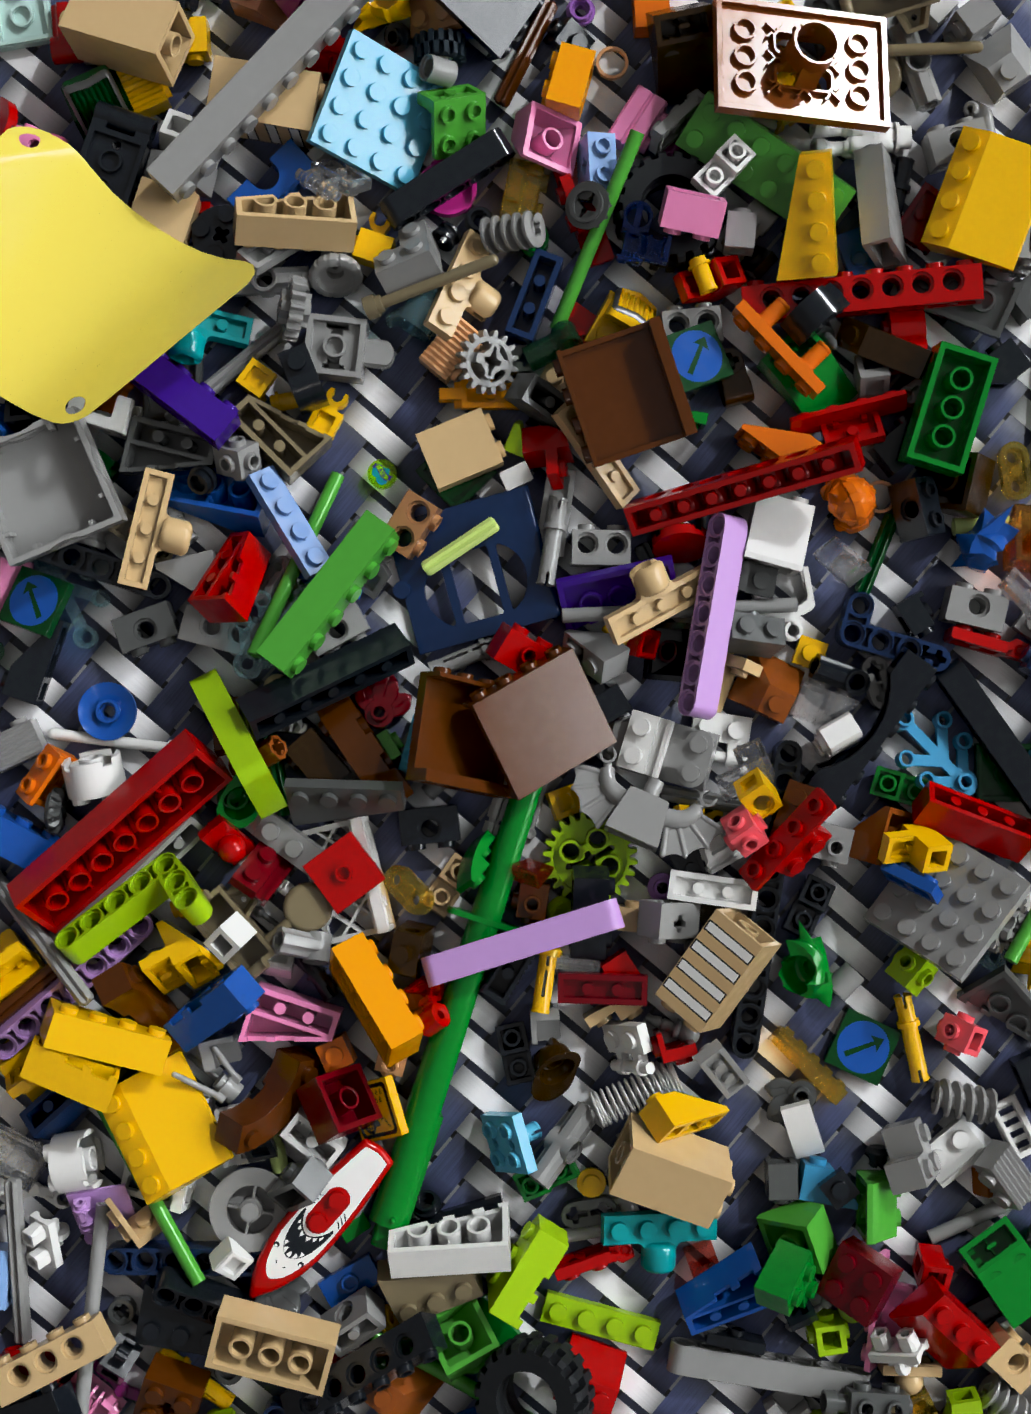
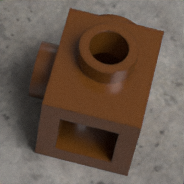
M521 879L519 892L513 891L511 909H516V917H521L522 923L532 924L538 922V920H545L550 884Z

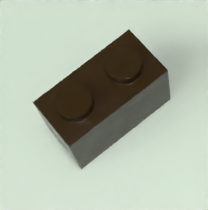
M314 727L308 729L287 748L288 757L286 761L296 772L301 769L308 777L307 779L343 780L352 772Z

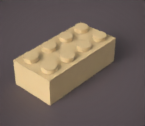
M224 1294L216 1317L204 1367L323 1397L341 1324Z

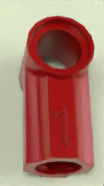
M66 1L56 2L55 5L51 6L53 37L50 38V52L54 65L84 63V61L77 59L58 27L60 14L66 9L68 4Z

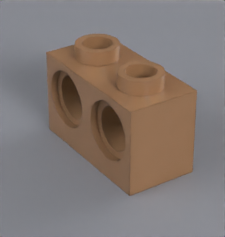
M410 489L406 492L387 524L395 529L398 536L404 531L411 533L412 540L410 544L402 547L398 543L395 551L413 560L415 556L419 557L427 545V542L424 540L429 532H435L443 519L440 516L443 510ZM425 506L427 517L423 521L417 522L414 518V512L418 507Z

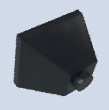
M661 622L650 628L661 631L655 660H644L642 679L682 681L691 623Z

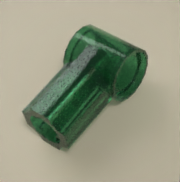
M563 320L553 326L549 335L523 347L522 350L534 372L555 360L556 351H563L583 344V341L573 322Z

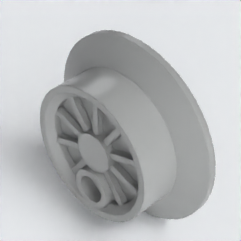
M248 1167L238 1169L220 1181L211 1196L209 1218L215 1234L221 1241L229 1236L248 1253L262 1251L277 1224L287 1214L266 1195L279 1178L278 1176L262 1168Z

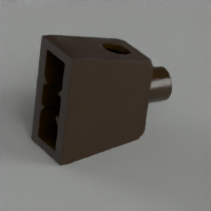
M407 920L395 929L388 960V966L392 973L414 979L425 976L420 959L431 955L436 926Z

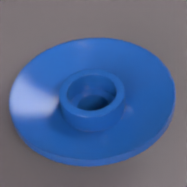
M102 682L93 685L83 694L78 705V718L82 728L90 736L104 741L116 740L126 735L132 729L137 718V705L133 695L122 685ZM109 706H112L115 710L112 717H108L105 714V710Z

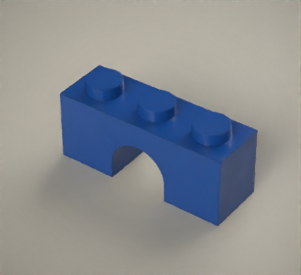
M289 139L269 158L272 167L279 174L276 185L270 189L262 190L255 187L247 179L227 198V201L234 208L235 197L273 194L277 199H282L288 193L298 192L301 188L306 189L316 179L315 175L318 172L315 164Z

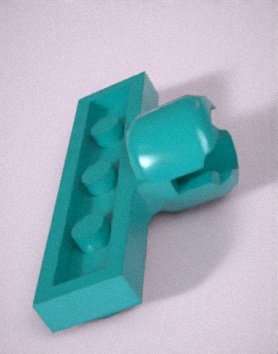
M216 310L168 350V355L173 361L190 366L201 363L205 345L208 341L245 349L249 345L254 319Z
M655 1210L601 1213L600 1242L603 1246L640 1244V1264L650 1273L665 1274L672 1272L676 1267V1248L681 1242L717 1240V1219L715 1218L709 1229Z

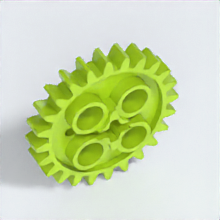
M570 813V822L568 824L562 819L559 820L561 830L551 829L555 839L546 838L545 843L552 848L543 850V855L550 857L549 860L543 862V867L552 868L546 877L547 879L556 877L553 888L556 889L563 886V897L569 892L572 893L573 868L567 869L566 865L583 860L587 851L594 855L613 845V850L597 854L595 862L591 863L589 859H586L577 865L601 866V863L606 858L615 859L618 865L614 870L609 871L610 877H615V893L621 895L619 885H630L625 876H635V871L629 865L638 864L636 858L630 857V855L637 852V847L628 846L631 842L604 831L606 821L599 829H596L591 818L587 817L584 813H580V818L578 819ZM595 831H600L604 833L606 839L603 843L597 845L589 840V836ZM573 843L577 845L579 852L575 856H567L562 848L566 844Z

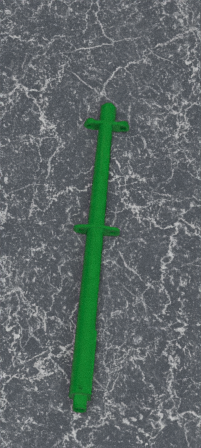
M542 787L521 800H508L488 859L490 865L484 871L485 879L479 885L471 911L448 905L447 912L468 919L459 946L497 935L498 929L510 931L519 928L518 926L503 922L501 919ZM485 971L459 978L446 984L440 1003L448 1008L451 1019L450 1024L428 1038L404 1110L409 1133L395 1137L390 1152L393 1165L379 1185L369 1218L375 1222L370 1243L380 1249H388L389 1230L408 1226L443 1121L442 1107Z

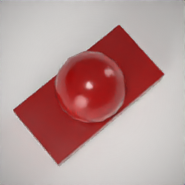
M220 814L197 832L200 840L215 850L224 862L231 863L234 866L256 847L253 840Z

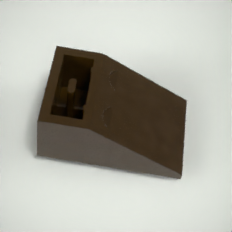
M702 1L646 13L656 94L666 100L667 103L686 99L687 94L695 89H699L705 95L709 90L714 92L712 4Z

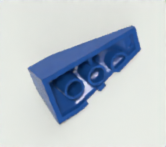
M190 470L167 472L175 474L168 507L235 532L250 531L254 536L265 537L271 522L246 480L235 481L232 477L216 473L218 479L216 488L209 494L198 495L189 488L187 483Z

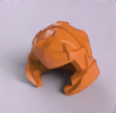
M856 474L826 481L825 485L820 489V495L823 500L828 501V511L836 517L833 523L835 530L853 534L870 527L875 509L878 507L876 503V489L864 477L860 478Z

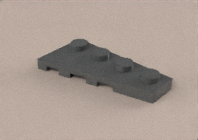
M286 778L283 786L293 826L403 811L406 805L403 781Z

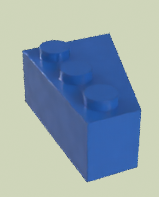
M0 804V856L25 869L60 837L57 834H50L48 829L42 831L34 826L33 822L29 819L12 813Z
M241 964L201 988L163 1027L187 1053L212 1034L223 1029L228 1023H234L243 1014L247 1016L254 1011L260 1004L257 999L265 991Z
M752 1242L744 1245L675 1290L691 1336L766 1309V1307L757 1304L755 1299L754 1285L762 1272V1268Z

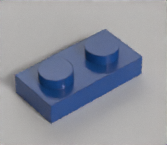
M904 862L882 864L880 867L887 880L937 905L944 896L938 886L939 882L926 873L920 876L912 872L913 869Z

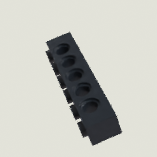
M419 1312L331 1364L323 1397L289 1389L279 1395L285 1414H343V1409L365 1402L368 1394L389 1388L391 1386L390 1382L397 1377L404 1378L415 1372L414 1368L421 1363L428 1364L439 1358L438 1353L448 1348L436 1314ZM413 1342V1349L410 1352V1344ZM387 1356H389L388 1365H386ZM365 1370V1378L363 1380V1371Z

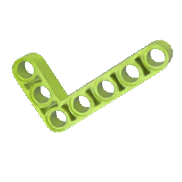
M214 668L189 681L237 777L260 818L264 819L287 807L288 805L217 670Z
M166 852L159 855L64 927L55 937L54 943L73 964L79 965L88 961L169 898L177 910L195 926L205 923L211 917L213 909L190 871L173 853Z

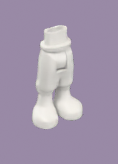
M890 122L891 127L886 133L810 124L809 137L813 139L810 144V151L832 148V157L842 156L846 159L854 160V150L864 148L868 144L882 142L888 153H898L899 149H911L912 127L911 125L900 126L899 122ZM836 136L846 138L844 141H828L825 139V137Z

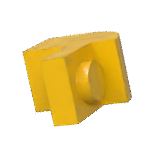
M902 824L901 831L883 832L878 859L883 864L910 862L922 874L943 872L948 870L954 845L933 829L914 824Z

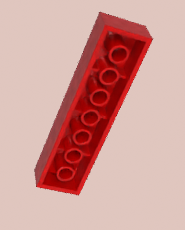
M185 728L6 885L14 907L56 934L233 780L223 760L217 757L211 749Z

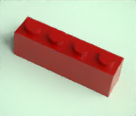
M930 780L912 802V823L915 825L933 829L944 836L1019 863L1031 849V819Z

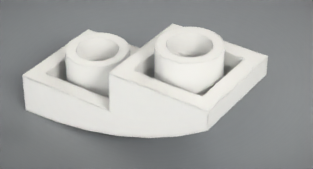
M734 133L715 152L713 158L692 178L690 183L701 193L719 196L751 162L756 153Z
M809 1099L780 1106L796 1159L825 1152Z

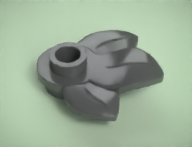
M781 1077L775 1078L765 1085V1090L773 1097L767 1107L768 1120L777 1123L784 1122L780 1106L809 1099L814 1115L812 1105L817 1099V1089L811 1081L807 1079L791 1081ZM800 1091L806 1092L807 1097H799L797 1093Z
M299 1276L289 1284L273 1292L256 1297L254 1302L300 1313V1295L308 1292L310 1286L303 1277Z

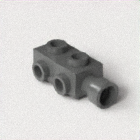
M855 1380L853 1381V1386H845L844 1394L837 1393L836 1390L823 1389L820 1395L822 1414H837V1412L843 1414L913 1413V1402L910 1395L903 1389H900L899 1384L892 1382H883L882 1388L871 1387L870 1382ZM864 1404H867L869 1407L867 1412L862 1411ZM896 1405L895 1413H891V1408Z

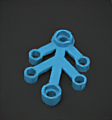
M941 711L933 716L932 724L935 727V745L914 723L913 713H905L904 716L907 719V723H903L900 720L898 722L900 723V728L897 732L905 731L927 755L914 754L910 750H903L895 756L896 765L901 769L911 766L938 767L947 775L934 776L929 771L918 774L915 778V784L921 790L925 786L922 782V777L925 776L932 782L969 796L974 794L978 782L975 774L969 770L968 749L973 744L971 735L967 732H962L953 737L952 744L956 749L955 766L949 759L948 727L953 722L951 714L947 711ZM940 716L944 717L946 721L945 725H942L940 723ZM960 737L964 738L966 742L965 746H962L960 744ZM902 755L908 757V764L903 763ZM962 777L966 780L967 787L962 785Z

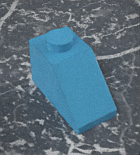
M811 1155L809 1159L800 1158L798 1169L799 1200L833 1206L817 1185L835 1171L826 1158ZM852 1199L842 1208L857 1210L858 1203L855 1199Z

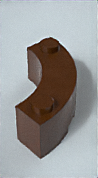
M349 696L317 711L321 719L317 723L326 737L331 735L360 780L403 781L405 797L408 798L414 794L410 784L405 780L404 774L398 770L395 762L390 759L385 749H383L374 736V732L359 708Z
M119 962L92 979L102 1006L117 1011L123 1017L127 1015L132 1016L139 1025L145 1027L154 1025L164 1028L163 1025L179 1011L167 994L164 995L136 965L132 966ZM169 1034L172 1045L168 1057L178 1051H182L184 1054L185 1051Z
M299 1045L277 1048L272 1065L262 1081L264 1087L253 1099L248 1097L235 1107L220 1112L214 1140L235 1154H241L257 1148L274 1137L301 1107L302 1104L296 1089L318 1076L321 1063L320 1058Z

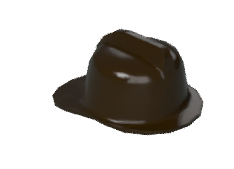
M550 1038L546 1046L538 1050L533 1058L535 1076L531 1085L533 1097L538 1101H549L564 1094L574 1080L581 1061L580 1055L576 1052H571L565 1044L559 1043L555 1038Z

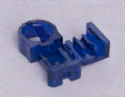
M633 201L624 210L621 232L626 233L622 252L616 255L618 263L625 264L626 262H631L632 266H641L643 259L639 257L645 258L644 262L663 266L667 265L673 236L668 235L667 238L663 237V240H657L651 234L648 236L653 220V211L646 202ZM637 208L632 226L627 220V215L631 209ZM642 210H645L648 215V222L645 226L639 227ZM663 243H665V245H664V250H663V255H664V256H663V257H660V256H661V251H662Z

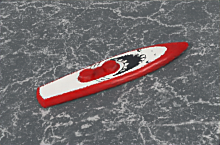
M363 1139L329 1170L333 1177L313 1204L294 1212H287L267 1239L257 1259L249 1289L250 1298L273 1292L289 1284L311 1268L335 1244L393 1165L392 1158L383 1147L372 1140Z

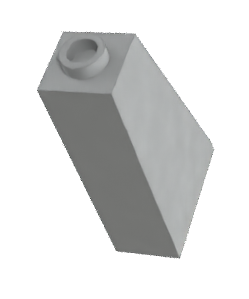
M882 142L868 144L864 148L853 151L861 243L875 266L887 270L908 264L891 157Z

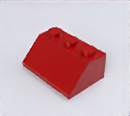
M933 1275L925 1280L889 1314V1317L899 1327L914 1328L918 1338H927L929 1348L926 1351L945 1369L980 1367L1001 1348L989 1328Z

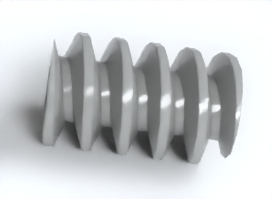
M525 210L522 215L519 212H514L512 217L506 213L501 218L494 215L491 217V220L488 217H483L479 224L481 242L490 254L507 253L509 251H519L520 249L528 250L531 247L540 248L545 242V223L539 212L535 213L534 216L529 210Z
M945 1078L941 1079L940 1082L938 1080L935 1082L931 1094V1112L933 1115H936L941 1107L944 1117H948L950 1111L954 1110V1117L959 1120L962 1113L965 1112L966 1121L971 1122L975 1114L977 1115L978 1124L981 1125L986 1117L992 1123L996 1116L998 1095L995 1089L988 1088L985 1091L984 1087L978 1085L973 1088V1085L969 1083L962 1086L959 1081L950 1083Z
M992 1373L982 1380L977 1392L981 1399L982 1409L987 1408V1414H1031V1403L1028 1402L1026 1397L1019 1395L1005 1380H1001L997 1373Z

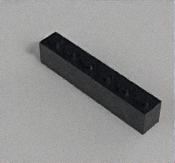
M395 623L381 628L366 637L307 664L299 674H295L291 679L284 675L235 699L241 717L255 741H258L415 664L411 644Z

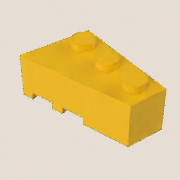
M35 1035L19 1077L25 1079L24 1081L32 1086H42L106 1114L119 1080L121 1066L43 1048L40 1036Z

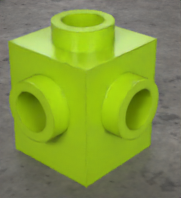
M905 946L894 955L892 962L885 969L889 976L916 997L924 987L931 984L938 971L933 964Z
M824 1308L817 1312L819 1320L805 1326L808 1344H813L819 1357L848 1353L847 1339L850 1338V1331L847 1320H842L837 1310Z

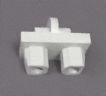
M35 1211L29 1215L31 1225L21 1231L24 1243L31 1248L36 1246L33 1251L26 1255L27 1264L37 1271L48 1264L57 1269L64 1264L60 1246L64 1244L63 1240L67 1239L70 1235L69 1225L65 1222H59L58 1218L44 1219L40 1216V1212Z
M876 1327L870 1336L873 1347L868 1354L870 1363H888V1366L895 1367V1371L899 1376H908L911 1367H918L921 1363L924 1350H928L929 1343L927 1338H918L914 1328L904 1327L898 1331L896 1337H891L887 1327Z

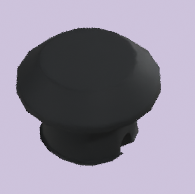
M879 1144L868 1146L865 1149L866 1154L869 1155L868 1164L872 1168L877 1169L879 1166L880 1169H883L889 1156L886 1146Z

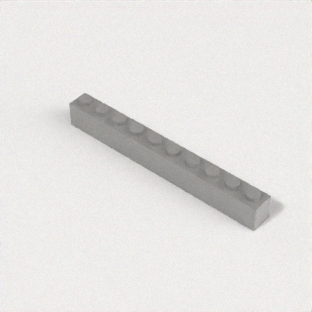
M305 0L150 164L146 171L151 179L177 203L182 198L187 199L195 191L198 181L203 176L208 177L215 170L216 162L224 154L229 155L235 149L237 140L244 133H249L255 128L258 118L265 110L268 112L275 107L279 100V95L285 89H291L297 83L299 74L306 67H312L319 59L320 52L327 45L331 46L337 41L343 27L347 23L352 24L356 21L361 13V8L368 1L373 2L374 0Z

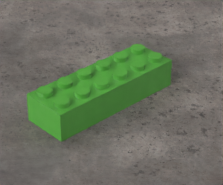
M709 90L675 145L690 155L698 157L699 161L706 164L713 158L715 152L735 133L756 155L732 183L787 220L798 158L801 151L752 117L714 113V92ZM833 173L835 218L837 221L857 189Z

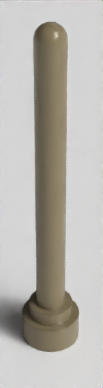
M981 41L887 44L888 57L980 53L984 47Z
M490 254L381 297L380 294L376 296L370 294L361 298L364 311L371 321L381 317V313L386 312L387 307L496 266L499 258L495 254Z

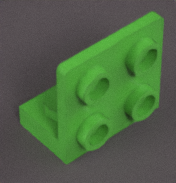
M468 83L450 88L443 87L417 92V104L431 113L433 159H446L486 133V93Z

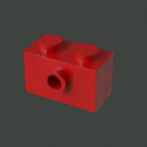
M502 622L485 652L496 661L518 672L520 670L519 666L531 659H536L537 661L544 657V652L551 648L553 644L540 636L536 640L527 636L530 631L514 622L513 626Z

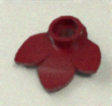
M391 675L356 692L355 701L365 711L367 723L374 728L382 729L389 726L393 718L403 716L408 712L412 703V695L399 693L398 681L394 675ZM382 709L385 712L384 716L376 717L374 715L375 710Z

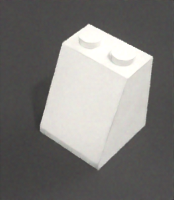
M777 495L753 502L747 521L748 532L743 561L779 569L778 573L791 577L801 573L815 506L809 505L808 499L798 496H792L791 499H787Z

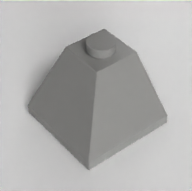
M1009 23L982 42L984 47L980 53L964 54L962 56L994 104L1031 80V51L1012 23Z

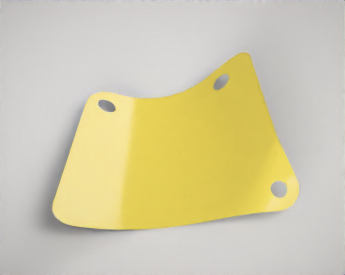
M13 127L7 129L0 136V397L47 421L59 424L71 423L86 417L243 289L253 278L255 269L253 264L246 261L217 257L201 252L176 240L137 214L117 197L70 144L40 129ZM22 134H33L40 138V143L33 148L26 147L20 143L19 137ZM75 397L84 398L85 406L81 411L75 414L66 412V404Z

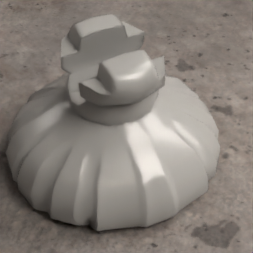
M321 251V256L314 261L309 269L308 279L311 288L318 294H322L325 297L342 298L358 290L363 281V274L359 263L349 256V253L337 254L330 251Z

